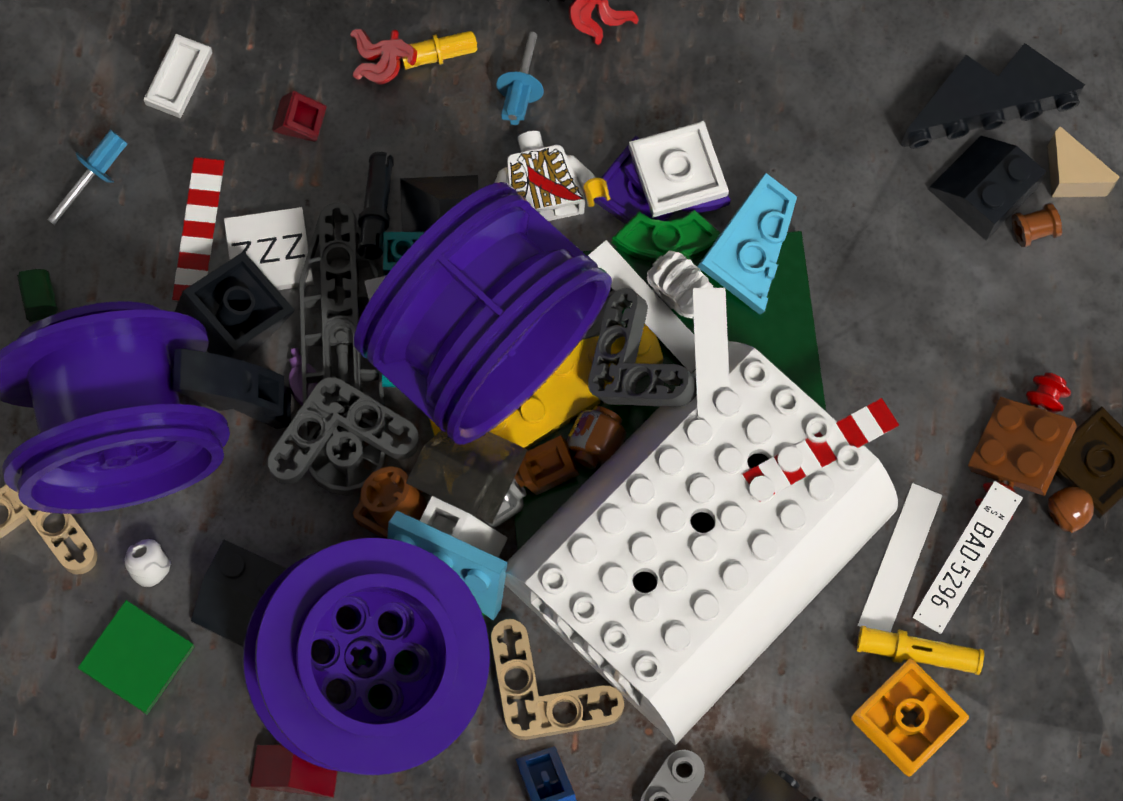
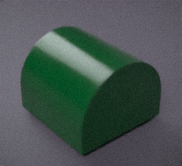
M31 269L19 272L17 277L26 320L33 322L56 314L58 308L49 271Z

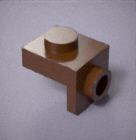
M561 435L525 453L519 447L511 451L515 464L510 467L516 482L520 487L526 486L536 496L580 475L566 440Z

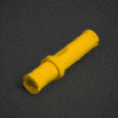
M861 626L858 635L857 652L862 651L892 657V661L897 663L913 659L915 662L970 672L975 675H980L982 670L984 649H974L908 636L907 631L903 630L892 633Z

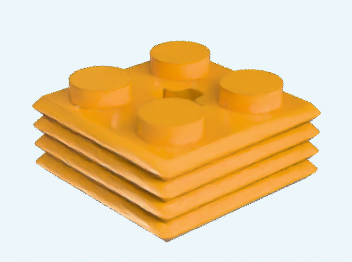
M908 659L851 716V720L908 777L912 776L969 719V715L913 659ZM900 710L906 713L914 710L918 714L915 719L918 727H915L913 724L904 725L901 721L903 714Z

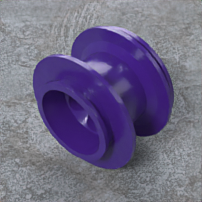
M128 301L104 302L72 308L44 318L28 327L19 335L17 340L1 349L0 401L15 406L33 408L39 433L14 449L7 456L2 466L6 485L18 492L20 501L31 509L48 513L79 514L108 511L150 502L174 494L196 484L213 473L221 465L224 458L223 447L230 436L228 422L223 415L212 409L180 404L178 393L173 390L171 375L174 366L175 349L207 351L209 341L203 324L188 315L161 310L150 304Z
M360 538L344 541L312 553L289 566L276 577L259 599L249 620L243 646V673L250 701L257 716L275 740L297 757L325 769L362 775H383L405 771L429 761L449 747L466 729L479 707L487 684L490 662L489 638L482 612L472 592L460 576L432 553L406 542L385 538ZM342 606H348L355 613V624L349 630L341 628L336 620L337 611ZM384 612L393 614L397 621V628L390 636L383 634L378 626V619ZM318 639L325 641L330 648L329 658L322 664L316 663L311 657V646ZM364 649L365 652L362 658L366 661V664L353 667L354 657L350 654L351 650ZM401 651L407 652L411 656L413 663L411 670L405 675L400 674L394 667L395 656ZM333 679L340 680L346 689L343 700L336 704L331 702L326 695V687ZM375 685L382 686L387 693V701L380 709L372 707L368 700V693Z

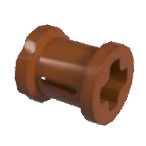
M1052 203L1044 204L1043 209L1023 215L1021 212L1012 215L1013 231L1021 247L1030 246L1031 241L1051 235L1053 238L1062 235L1060 215Z

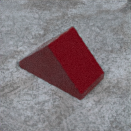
M257 745L251 788L334 798L338 771L313 765L297 757L282 745Z

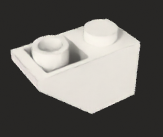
M433 496L420 519L421 522L498 558L508 539L473 515Z

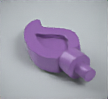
M293 348L290 350L293 358L289 360L291 364L289 388H291V393L296 401L302 406V357L298 348ZM307 364V373L316 372L310 364ZM308 383V397L318 383Z

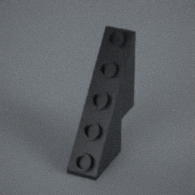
M1026 43L1022 45L999 76L968 55H965L908 127L901 146H910L911 149H918L929 145L934 139L947 136V139L953 140L963 137L970 130L983 127L984 130H993L1001 127L1009 120L1020 118L1022 121L1032 120L1040 116L1044 111L1056 108L1058 111L1070 110L1079 105L1078 97L1085 84Z

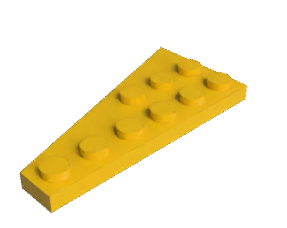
M644 324L635 363L663 364L664 358L658 338ZM599 336L581 340L559 368L523 405L494 429L470 443L456 444L448 436L447 432L442 431L430 419L451 498L462 492L469 482L488 469L498 467L512 458V450L519 447L523 452L570 423V420L578 416L581 411L590 410L601 403V400L594 396L588 387V379ZM625 337L618 338L612 344V355L619 353L623 349ZM614 378L612 379V381H611L610 383H605L604 389H605V387H606L607 384H612V383H613Z

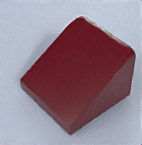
M291 91L280 100L272 131L315 142L318 139L327 106L298 92Z

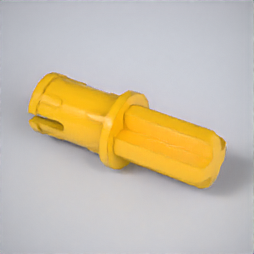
M467 31L437 38L436 34L432 35L433 39L409 44L417 50V59L413 66L407 62L408 59L402 58L404 69L407 70L435 62L442 65L445 59L475 53L477 51L475 34L472 31Z

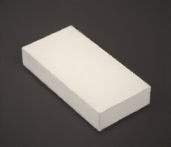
M175 34L144 97L145 105L181 118L212 55L211 47Z

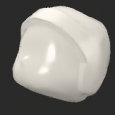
M144 539L135 545H131L124 558L125 567L129 575L142 587H152L158 584L167 575L171 566V560L162 551L161 545L153 539Z

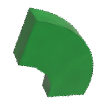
M695 210L681 219L672 221L651 219L638 212L612 237L611 243L623 252L649 262H655L669 250L682 253L685 258L691 260L707 253L721 233Z

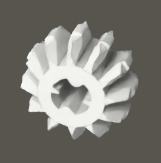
M669 250L663 257L660 256L652 264L653 267L647 272L648 284L670 309H674L681 316L693 318L692 288H713V285L709 282L708 277L690 259L685 258L682 253Z

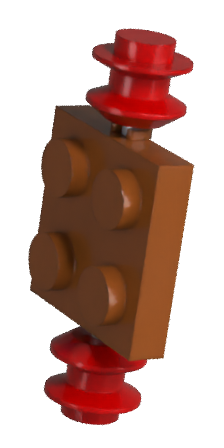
M1045 373L1044 376H1034L1033 382L1038 388L1036 391H1028L1026 393V398L1031 406L1000 396L968 464L971 472L997 480L996 482L1015 493L1014 486L1045 496L1077 428L1074 419L1055 414L1061 413L1064 410L1063 405L1059 402L1060 397H1069L1071 391L1066 386L1067 382L1062 377L1053 373ZM987 482L983 484L982 488L986 493L989 491L993 482ZM983 498L976 499L975 504L977 507L980 506Z

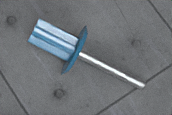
M530 32L528 35L520 71L504 73L496 82L498 91L506 97L501 118L503 120H510L511 125H519V121L525 118L528 103L538 101L544 93L542 84L535 77L528 74L537 39L535 32Z
M110 129L88 158L75 152L77 159L88 169L47 219L54 225L94 175L108 183H114L105 172L127 146V141Z

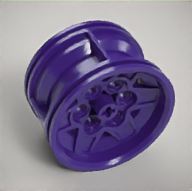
M505 182L490 184L472 193L446 212L399 259L381 282L364 309L354 334V347L442 431L447 432L448 436L456 444H467L480 438L502 423L523 405L559 368L584 337L600 313L609 295L612 278L604 269L598 268L597 263L593 259L585 255L537 212L524 197L518 195L512 186Z

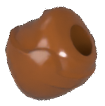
M1066 487L1048 498L1050 516L1062 531L1076 532L1087 525L1092 519L1094 513L1093 500L1091 495L1082 488Z

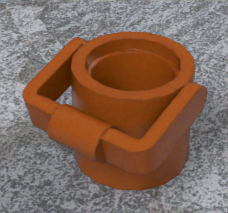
M393 466L380 468L365 480L361 488L360 502L353 512L357 524L381 538L387 539L388 524L396 511L420 521L428 505L422 495L425 487L409 477L401 468ZM367 512L371 514L378 525L365 518Z

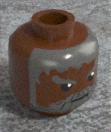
M594 406L592 410L581 411L567 438L568 447L575 453L573 460L589 469H595L597 465L604 464L621 447L626 438V429L621 424L623 419L615 412L601 406Z

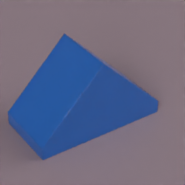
M555 746L516 759L529 801H577Z

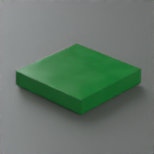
M126 600L78 666V669L148 715L195 646Z

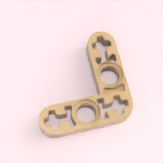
M7 485L0 488V505L8 509V518L0 525V539L29 519L68 572L84 574L95 566L97 550L71 514H63L65 525L61 531L57 533L46 532L43 528L45 518L52 513L37 511L25 506L20 501L18 492L12 490ZM68 537L72 539L80 550L85 547L88 548L83 552L86 558L83 562L78 563L75 559L68 562L72 554L63 542Z
M505 619L494 626L491 633V645L505 725L513 737L520 740L534 739L608 726L620 719L624 710V699L622 694L612 686L602 685L539 696L526 628L521 622L514 619ZM512 629L513 635L521 636L522 639L515 641L516 657L525 654L526 660L513 659L501 664L500 658L509 659L506 643L498 642V639L504 637V630ZM520 668L527 673L529 681L523 689L512 690L506 685L504 678L509 670ZM532 694L533 701L525 700L527 715H534L536 720L529 723L528 730H521L520 724L512 723V719L518 717L517 701L509 705L507 698L521 699ZM602 695H607L608 700L611 702L616 701L617 706L612 707L611 715L604 716L602 710L596 709L588 713L591 720H582L583 706L579 698L587 697V706L598 704ZM562 701L572 703L577 711L575 719L567 724L557 722L552 714L554 706Z

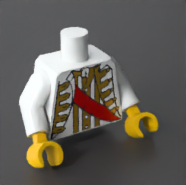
M528 131L518 136L521 153L511 154L507 157L508 167L498 172L494 182L508 183L517 191L518 195L524 197L547 221L584 214V195L586 196L588 207L595 206L593 199L596 197H605L606 201L610 200L607 183L604 179L596 178L574 155H566L561 145L544 147L539 131Z

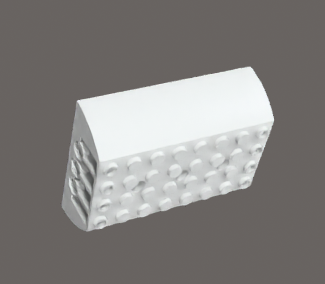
M728 341L730 391L721 392L715 404L717 411L727 417V419L713 438L711 425L705 420H698L697 395L691 402L681 407L660 406L507 561V571L505 572V585L603 678L616 688L674 745L684 737L888 521L898 508L897 494L887 471L880 460L864 445L859 448L852 445L842 447L837 454L836 461L774 494L775 486L773 481L766 476L754 478L749 486L742 474L751 470L747 462L750 456L753 454H763L771 459L778 455L779 467L786 472H795L803 463V455L799 449L793 446L807 438L814 443L825 442L831 434V425L837 423V421L756 348L739 342ZM826 429V434L823 437L814 436L816 433ZM846 451H852V452H850V453H848L847 455H845V456L842 457V454H843L844 452H846ZM699 512L708 513L713 518L715 526L709 532H697L691 525V517ZM639 572H649L656 578L657 586L649 593L639 592L635 589L632 582L634 576Z

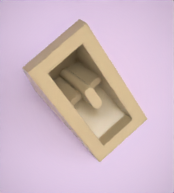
M1061 126L1055 131L1047 146L1052 197L1107 196L1120 177Z

